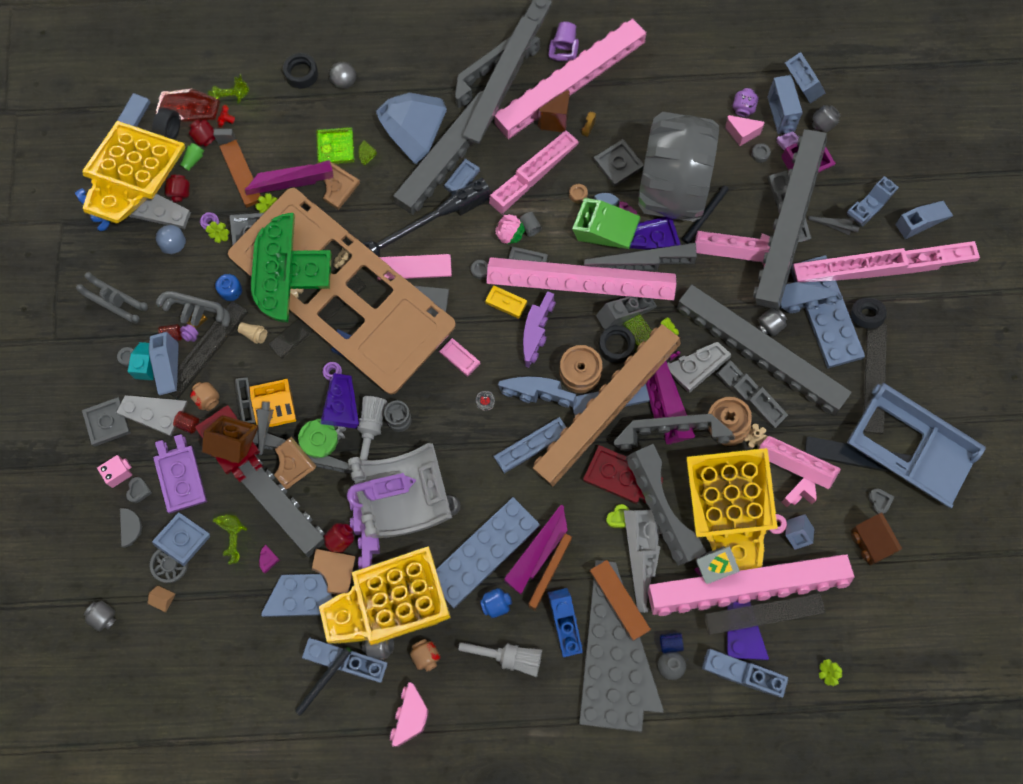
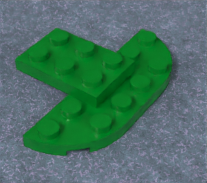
M294 213L282 214L271 219L272 221L261 228L254 243L251 279L252 296L256 305L266 316L280 322H288L290 289H330L332 252L330 250L293 251Z

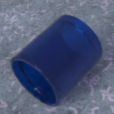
M681 633L660 635L662 653L684 650Z

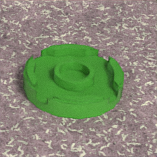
M321 419L307 422L301 428L298 435L301 449L313 458H323L330 455L338 443V434L334 426L320 424Z

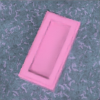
M453 338L439 351L443 357L467 377L480 365V361Z

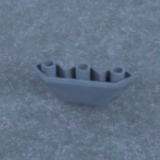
M407 93L388 99L376 112L379 121L390 137L416 164L429 152L447 109L441 98Z

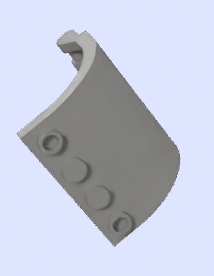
M427 443L412 452L389 459L373 461L361 460L359 457L348 459L349 467L352 468L351 477L355 484L401 473L416 479V482L409 488V492L376 501L367 499L363 491L357 492L359 503L363 505L361 508V519L366 527V530H364L366 537L388 538L406 535L436 526L452 518L433 444Z

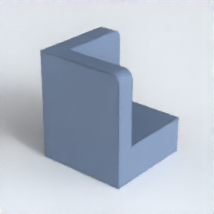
M804 514L787 520L785 535L793 548L798 549L813 544L814 527Z

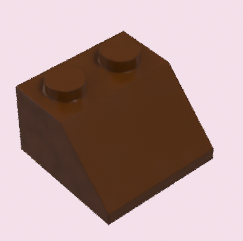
M222 415L204 431L202 452L213 457H220L230 462L239 463L248 454L258 430V425Z
M882 512L851 529L853 541L859 545L862 550V558L870 566L902 549Z

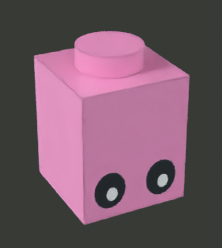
M118 455L97 467L106 484L112 488L132 476L129 470L132 466L126 458L122 459Z

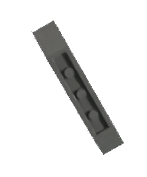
M511 37L458 74L455 96L458 108L467 105L471 101L472 89L469 86L497 65ZM534 37L524 56L526 59L539 51L540 39L538 37Z
M712 414L633 420L616 438L614 445L621 451H631L632 448H638L637 432L641 435H647L651 431L668 433L673 429H678V431H689V428L706 430L709 429V426H712L713 439L720 444L730 443V440H735V435Z

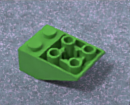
M584 198L572 230L578 241L629 249L641 217L604 201Z

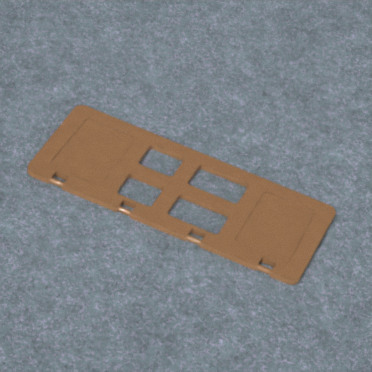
M295 188L287 189L229 249V258L252 277L254 243L262 227L264 228L272 221L271 219L286 213L295 214L293 251L323 250L331 241H336L352 255V258L336 274L331 273L330 289H321L308 304H303L290 293L289 310L386 393L395 394L455 329V320L358 239L354 238L318 206L308 200L301 192ZM304 203L311 207L308 212L301 207ZM345 237L353 242L350 246L343 242ZM364 266L393 289V292L377 309L372 308L346 286L348 281ZM387 272H390L395 277L392 281L385 277ZM335 296L339 297L365 319V322L349 339H344L318 316L319 312ZM431 307L438 312L435 318L427 312Z

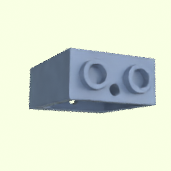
M801 52L785 62L810 103L826 93Z
M792 75L776 77L773 79L767 98L777 133L787 134L796 130L803 112Z

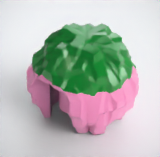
M504 215L499 221L498 227H496L495 234L503 243H517L522 238L524 226L516 215Z

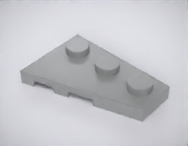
M716 342L697 350L696 353L687 357L683 356L675 362H668L667 365L672 377L690 393L730 359L731 353L720 343Z
M125 395L116 413L171 437L188 402Z

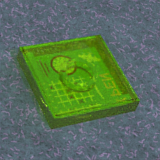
M352 127L317 130L318 163L330 160L333 164L354 162Z

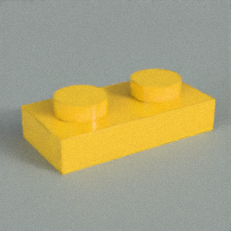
M493 285L485 300V304L519 319L527 304V300Z

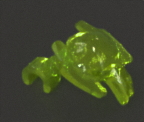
M239 74V78L234 77L235 85L233 88L223 90L213 86L212 91H208V98L219 99L220 96L235 94L238 98V103H241L242 97L248 94L249 87L242 81V75Z
M234 515L219 516L213 522L230 533L229 548L224 551L223 556L231 554L232 558L228 564H235L239 560V553L236 550L237 533L241 529L247 531V528Z

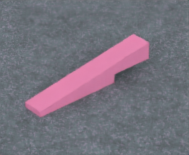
M564 131L517 169L516 175L490 195L489 204L499 213L503 214L576 147L579 141L570 133Z

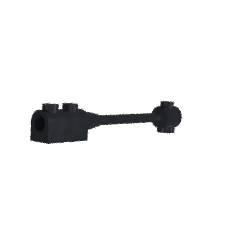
M483 178L475 180L472 184L450 195L437 210L378 243L370 240L362 244L379 257L380 249L437 217L458 212L461 216L488 201L491 195L490 189Z

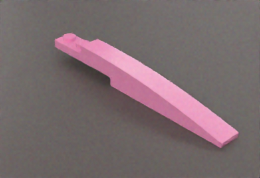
M972 241L905 251L902 248L793 264L797 282H817L938 270L941 266L978 261L980 257L976 243Z

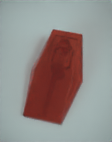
M194 89L161 92L155 115L160 108L164 107L177 111L181 121L216 119L220 101L215 97Z

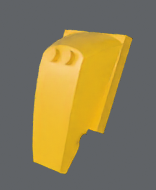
M117 121L82 171L83 176L92 179V188L89 189L83 205L84 212L117 224L127 218L148 198H154L183 153L185 144Z
M768 448L686 457L696 537L706 536L712 551L726 545L730 546L740 571L762 568L764 534H766V530L778 529Z
M429 546L352 572L355 585L351 591L342 593L319 606L328 643L369 640L370 645H374L409 632L436 625L450 618Z

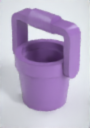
M559 23L554 40H551L549 57L552 60L568 61L576 58L579 41L576 39V26L573 23ZM555 47L562 50H572V54L554 55Z

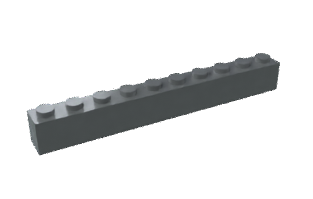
M804 129L803 136L798 138V153H794L792 161L794 167L788 173L789 184L785 185L783 190L785 198L779 204L778 213L780 215L774 221V236L771 235L769 238V253L766 252L764 255L763 263L765 267L764 270L761 269L759 272L758 280L760 284L759 287H755L753 298L756 299V304L759 306L778 310L780 308L826 147L827 133Z
M691 285L679 300L677 309H679L682 315L691 317L698 326L707 328L713 336L720 337L726 341L729 347L738 349L745 358L754 360L760 368L773 373L776 379L785 381L792 390L804 394L807 400L820 405L826 413L836 415L852 393L695 286Z

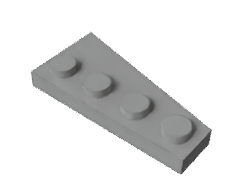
M156 194L153 199L148 198L129 217L165 225L172 224L185 229L191 213L188 209Z

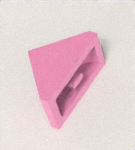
M728 115L725 128L738 145L741 146L761 134L764 122Z

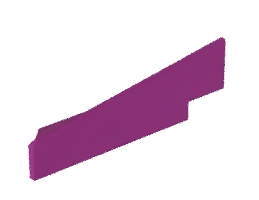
M327 160L315 165L311 164L258 173L250 185L245 188L246 195L316 184V181L332 179L333 170L331 162Z
M665 361L646 382L654 419L687 416ZM689 428V431L670 430V432L665 433L666 444L693 439L695 437L693 429Z
M563 505L559 506L504 579V582L519 594H522L529 578L533 580L560 543L564 534L567 533Z

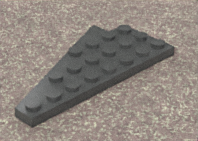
M596 560L595 567L604 561ZM609 562L622 583L616 562ZM594 579L579 725L642 732L643 712L663 713V707L640 637L632 641Z

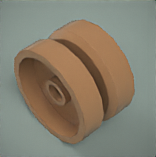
M576 345L569 348L563 354L560 361V379L563 385L575 393H586L598 385L602 373V360L599 353L586 345Z
M736 397L721 398L711 406L708 414H712L735 435V440H730V443L723 445L734 446L742 443L751 431L752 418L749 406L743 400ZM709 426V432H710L711 436H712V426Z

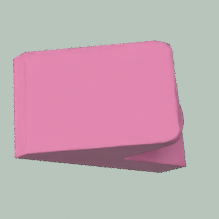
M803 478L781 503L786 507L791 503L795 506L803 496L809 503L813 504L816 501L815 483Z

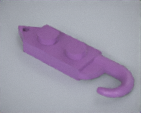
M401 473L355 484L349 488L347 499L353 507L362 508V504L355 502L354 493L363 491L367 499L376 501L409 492V488L416 482V479Z

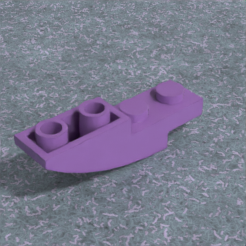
M548 291L540 307L532 304L526 320L523 350L525 366L528 368L531 363L536 362L539 355L537 351L539 347L544 346L547 339L545 329H543L548 320L546 316L549 311H553L556 304L554 294Z
M356 492L354 493V500L356 503H359L358 495ZM350 504V509L353 510V518H350V527L356 535H362V537L358 538V547L362 549V557L358 558L359 569L372 566V554H380L379 538L365 536L364 530H366V527L362 523L361 508L353 507Z

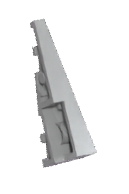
M651 510L624 511L636 603L639 612H648L649 608L646 606L651 578L655 577L660 552L658 541L659 535L662 532L655 522Z

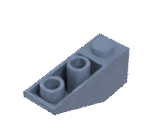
M944 201L917 207L902 214L895 225L903 237L907 239L953 217V214Z
M795 282L786 285L781 305L785 311L797 313L803 308H818L820 304H836L838 300L843 299V296L835 291Z
M168 332L150 336L149 354L159 395L177 391L179 343Z

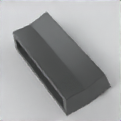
M248 377L235 379L234 384L240 420L256 425ZM245 387L247 400L241 399L240 388ZM249 407L251 421H245L243 408Z

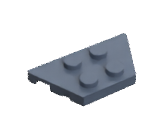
M321 574L281 575L262 611V617L321 615L319 606L331 600L333 596L331 593H327V584Z

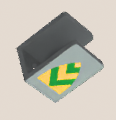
M728 545L695 558L706 584L740 572L731 548Z

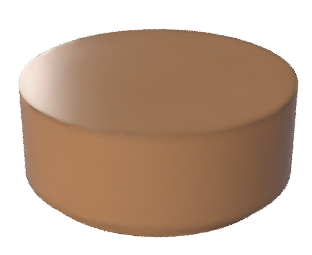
M582 184L573 185L569 193L570 199L575 203H582L584 198H587L588 190Z

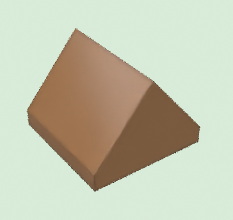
M157 585L149 592L148 604L166 612L176 594Z

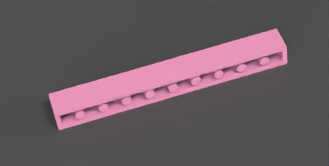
M634 19L624 22L616 31L610 32L606 38L597 41L589 50L583 51L579 57L567 62L562 69L554 71L546 80H541L536 87L527 90L519 99H514L505 109H500L495 115V125L507 139L511 138L539 118V108L567 89L570 91V95H572L644 44L646 32Z
M490 258L487 268V284L674 300L676 274Z
M840 555L742 570L709 584L705 583L703 577L649 585L648 596L652 614L666 616L675 611L685 613L695 608L705 610L714 605L724 607L736 601L744 604L753 599L763 601L772 596L782 598L789 596L791 593L806 594L811 590L826 591L830 587L845 588L852 582L854 574L848 555Z

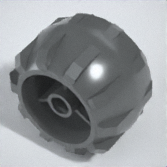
M664 111L654 117L653 124H651L638 196V205L643 213L687 221H695L702 217L710 188L719 137V125L715 121L694 115H682Z

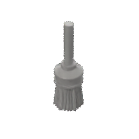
M373 396L363 397L362 415L359 418V426L357 427V430L362 433L363 438L360 454L361 460L368 459L371 440H374V436L381 434L384 410L388 404L385 399Z
M461 642L459 645V651L496 658V661H500L502 669H511V671L515 669L535 677L538 675L542 656L541 649L518 648L519 645L514 646L509 643L503 649L498 648V650Z

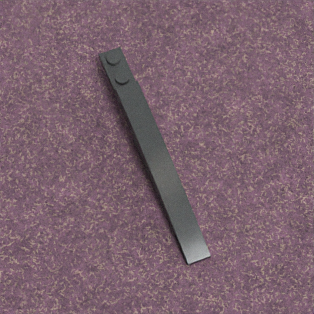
M533 0L525 16H522L472 114L463 138L480 144L523 64L527 50L552 6L551 0Z

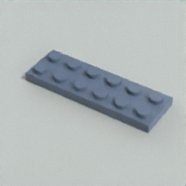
M825 255L814 259L802 261L799 263L827 259V257ZM792 264L790 271L792 273L794 281L797 282ZM836 280L799 282L835 291L841 295ZM843 299L838 300L836 304L832 305L825 303L820 304L815 309L805 308L827 369L861 360L865 357Z
M514 497L436 569L444 598L453 608L460 604L540 527V524Z

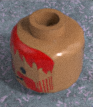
M199 382L192 387L191 400L200 410L209 411L218 405L220 396L211 383Z
M425 639L412 646L413 650L410 652V656L418 670L425 669L428 672L437 667L436 662L439 661L440 654L432 641L427 642Z

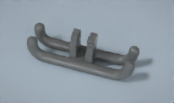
M90 272L85 273V278L101 289L99 292L100 296L92 293L82 284L76 286L77 291L86 298L135 324L140 322L139 316L136 314L132 315L121 309L122 303L126 302L141 311H147L149 308L147 303L137 301L99 280Z
M174 291L163 292L156 300V305L162 306L163 311H169L174 303L185 305L180 317L181 323L186 324L193 312L191 324L198 326L204 310L217 313L216 321L222 322V326L227 327L230 323L229 312L217 302Z

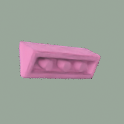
M697 231L695 241L696 252L700 254L763 262L765 253H769L770 249L768 246L769 240Z
M450 254L379 257L405 279L452 277ZM390 272L385 274L387 279L395 278Z
M768 436L759 448H768L769 462L827 489L832 486L841 470L771 436Z

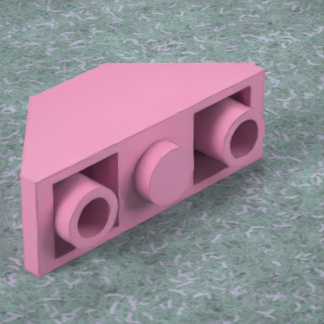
M408 683V687L404 686L401 696V699H404L403 706L397 710V728L392 729L390 736L393 746L399 747L424 731L429 710L412 683Z

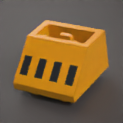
M288 379L250 387L256 425H258L257 409L262 408V401L270 402V409L274 410L269 427L296 422L293 397Z

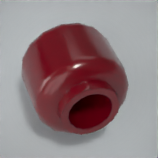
M197 119L189 125L191 127L189 136L198 146L204 145L206 147L216 139L214 128L207 120L199 121Z
M171 175V178L166 179L165 195L171 198L172 202H182L183 199L189 197L190 182L185 179V176Z
M334 524L324 536L325 545L332 552H344L354 541L352 528L348 524Z

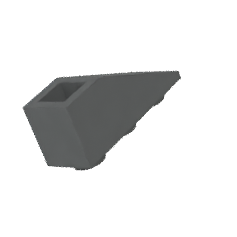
M629 296L606 303L596 316L604 330L611 326H621L656 308L657 305L652 298Z

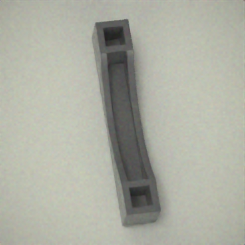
M654 444L626 457L628 466L643 492L645 501L650 507L654 520L658 524L663 534V539L667 543L677 565L679 566L705 554L706 551L699 537H696V533L689 530L679 521L667 503L661 483L662 460Z

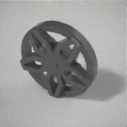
M158 549L150 560V571L154 578L163 583H174L181 579L188 569V563L183 567H177L179 564L177 561ZM157 559L160 565H157V567L154 569V563ZM175 570H178V571L182 570V571L180 572V574H179L178 576H176L177 573H176ZM170 572H173V578H172V579H171V577H170V575H169ZM165 574L167 579H162L159 576Z

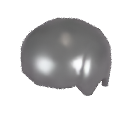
M346 62L336 63L330 70V83L336 88L347 89L351 87L356 81L355 69Z

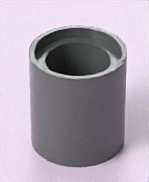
M533 212L525 213L519 218L523 223L527 236H534L541 231L542 227Z

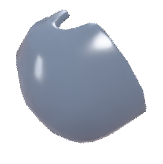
M172 224L160 228L155 236L159 248L167 254L179 252L186 243V238L181 229Z

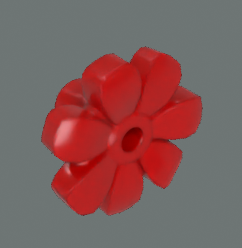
M223 105L220 116L217 119L218 127L220 128L226 122L233 124L235 117L229 115V108L226 105Z

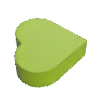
M626 505L616 506L614 512H610L607 515L606 522L608 526L612 528H626L624 511L629 510Z

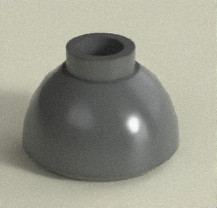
M675 651L665 652L658 660L659 673L668 680L681 678L686 670L684 657Z

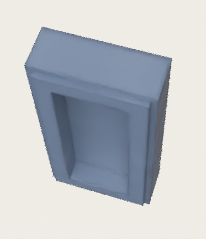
M465 159L445 183L444 188L453 194L456 193L457 190L468 186L480 172V168Z

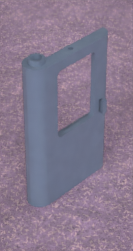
M884 382L881 385L877 384L872 391L874 396L847 443L952 509V504L972 465L982 456L986 447ZM877 407H880L922 434V439L909 463L864 436L863 431Z

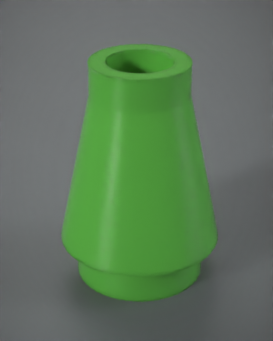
M191 143L190 146H187L180 166L190 171L203 157L204 150Z

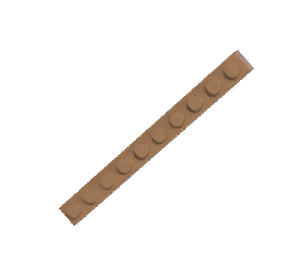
M663 324L659 328L653 329L650 333V338L638 346L635 355L627 358L624 363L625 366L613 374L609 384L601 387L599 395L587 403L583 413H578L573 419L574 423L569 428L566 427L561 432V437L549 445L547 453L535 461V466L533 467L535 472L554 487L680 346V338Z

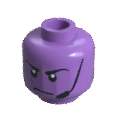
M745 88L743 91H738L733 102L735 113L742 117H749L756 110L758 96L752 89Z

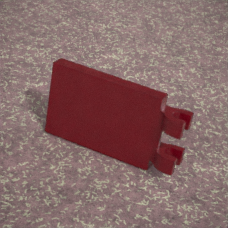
M228 405L195 426L202 439L204 431L220 416L224 415L237 419ZM252 442L248 454L239 463L215 457L226 474L232 472L239 482L246 479V476L239 468L249 461L256 471L263 467L256 457L260 451L254 442Z
M599 445L583 481L634 504H638L639 499L646 503L643 492L628 466L626 456Z

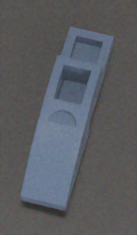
M517 377L499 381L498 384L503 395L520 397V400L530 403V401L536 403L538 396L544 401H556L563 407H575L577 402L576 394L561 390L560 381L553 379Z
M308 638L302 658L330 667L343 649ZM352 651L338 670L381 683L387 662Z
M711 649L707 650L702 667L703 670L716 674L723 679L783 698L788 681L786 676Z

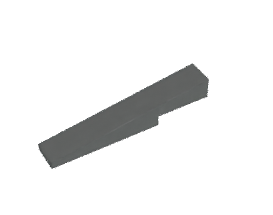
M696 243L585 259L584 266L658 271L659 264H695L697 257Z
M257 430L253 440L257 448H259V430ZM267 433L264 449L275 451L286 440ZM308 456L317 468L347 474L352 473V468L349 467V464L330 456L323 458Z

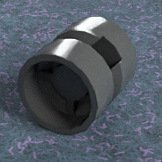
M392 401L385 407L384 416L390 429L396 432H403L409 428L412 419L409 408L404 402Z

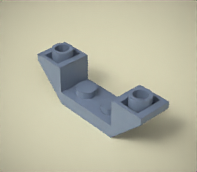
M884 176L874 186L869 195L860 203H855L848 210L847 216L863 227L880 211L899 187Z

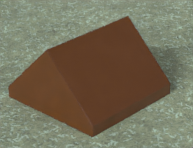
M568 89L539 108L540 130L566 131L570 91Z

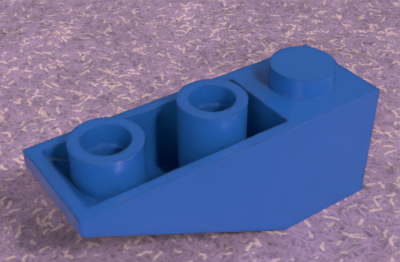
M568 588L548 592L563 657L583 653Z

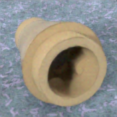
M242 322L238 327V332L255 344L263 343L267 337V330L263 326Z

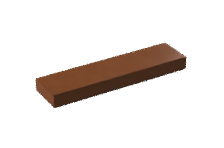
M237 140L220 146L246 208L259 203L260 193L246 195L245 188L253 181V177Z
M564 534L529 602V608L536 611L572 540V536Z
M608 560L592 568L590 573L632 641L649 632L651 629Z

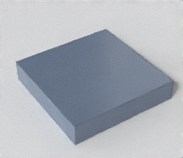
M178 512L152 543L182 566H185L210 538V534Z

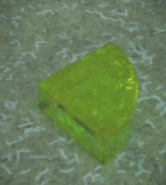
M365 140L359 147V158L363 165L367 164L377 155L376 150Z

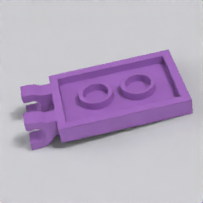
M182 434L174 436L177 449L168 451L166 442L163 440L155 442L159 456L153 458L168 513L207 502L194 449L192 446L187 447L186 438Z

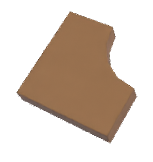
M331 162L333 178L323 180L327 186L323 199L339 210L360 184V181Z
M292 437L275 449L279 456L280 464L274 476L286 490L316 468V465Z
M316 549L312 570L320 573L325 578L327 593L336 595L348 593L355 556Z

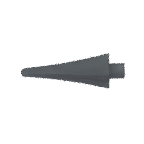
M808 217L810 221L826 225L847 235H850L851 231L858 232L860 225L853 224L852 219Z
M262 401V408L257 409L259 455L263 454L266 435L274 411L270 409V402Z

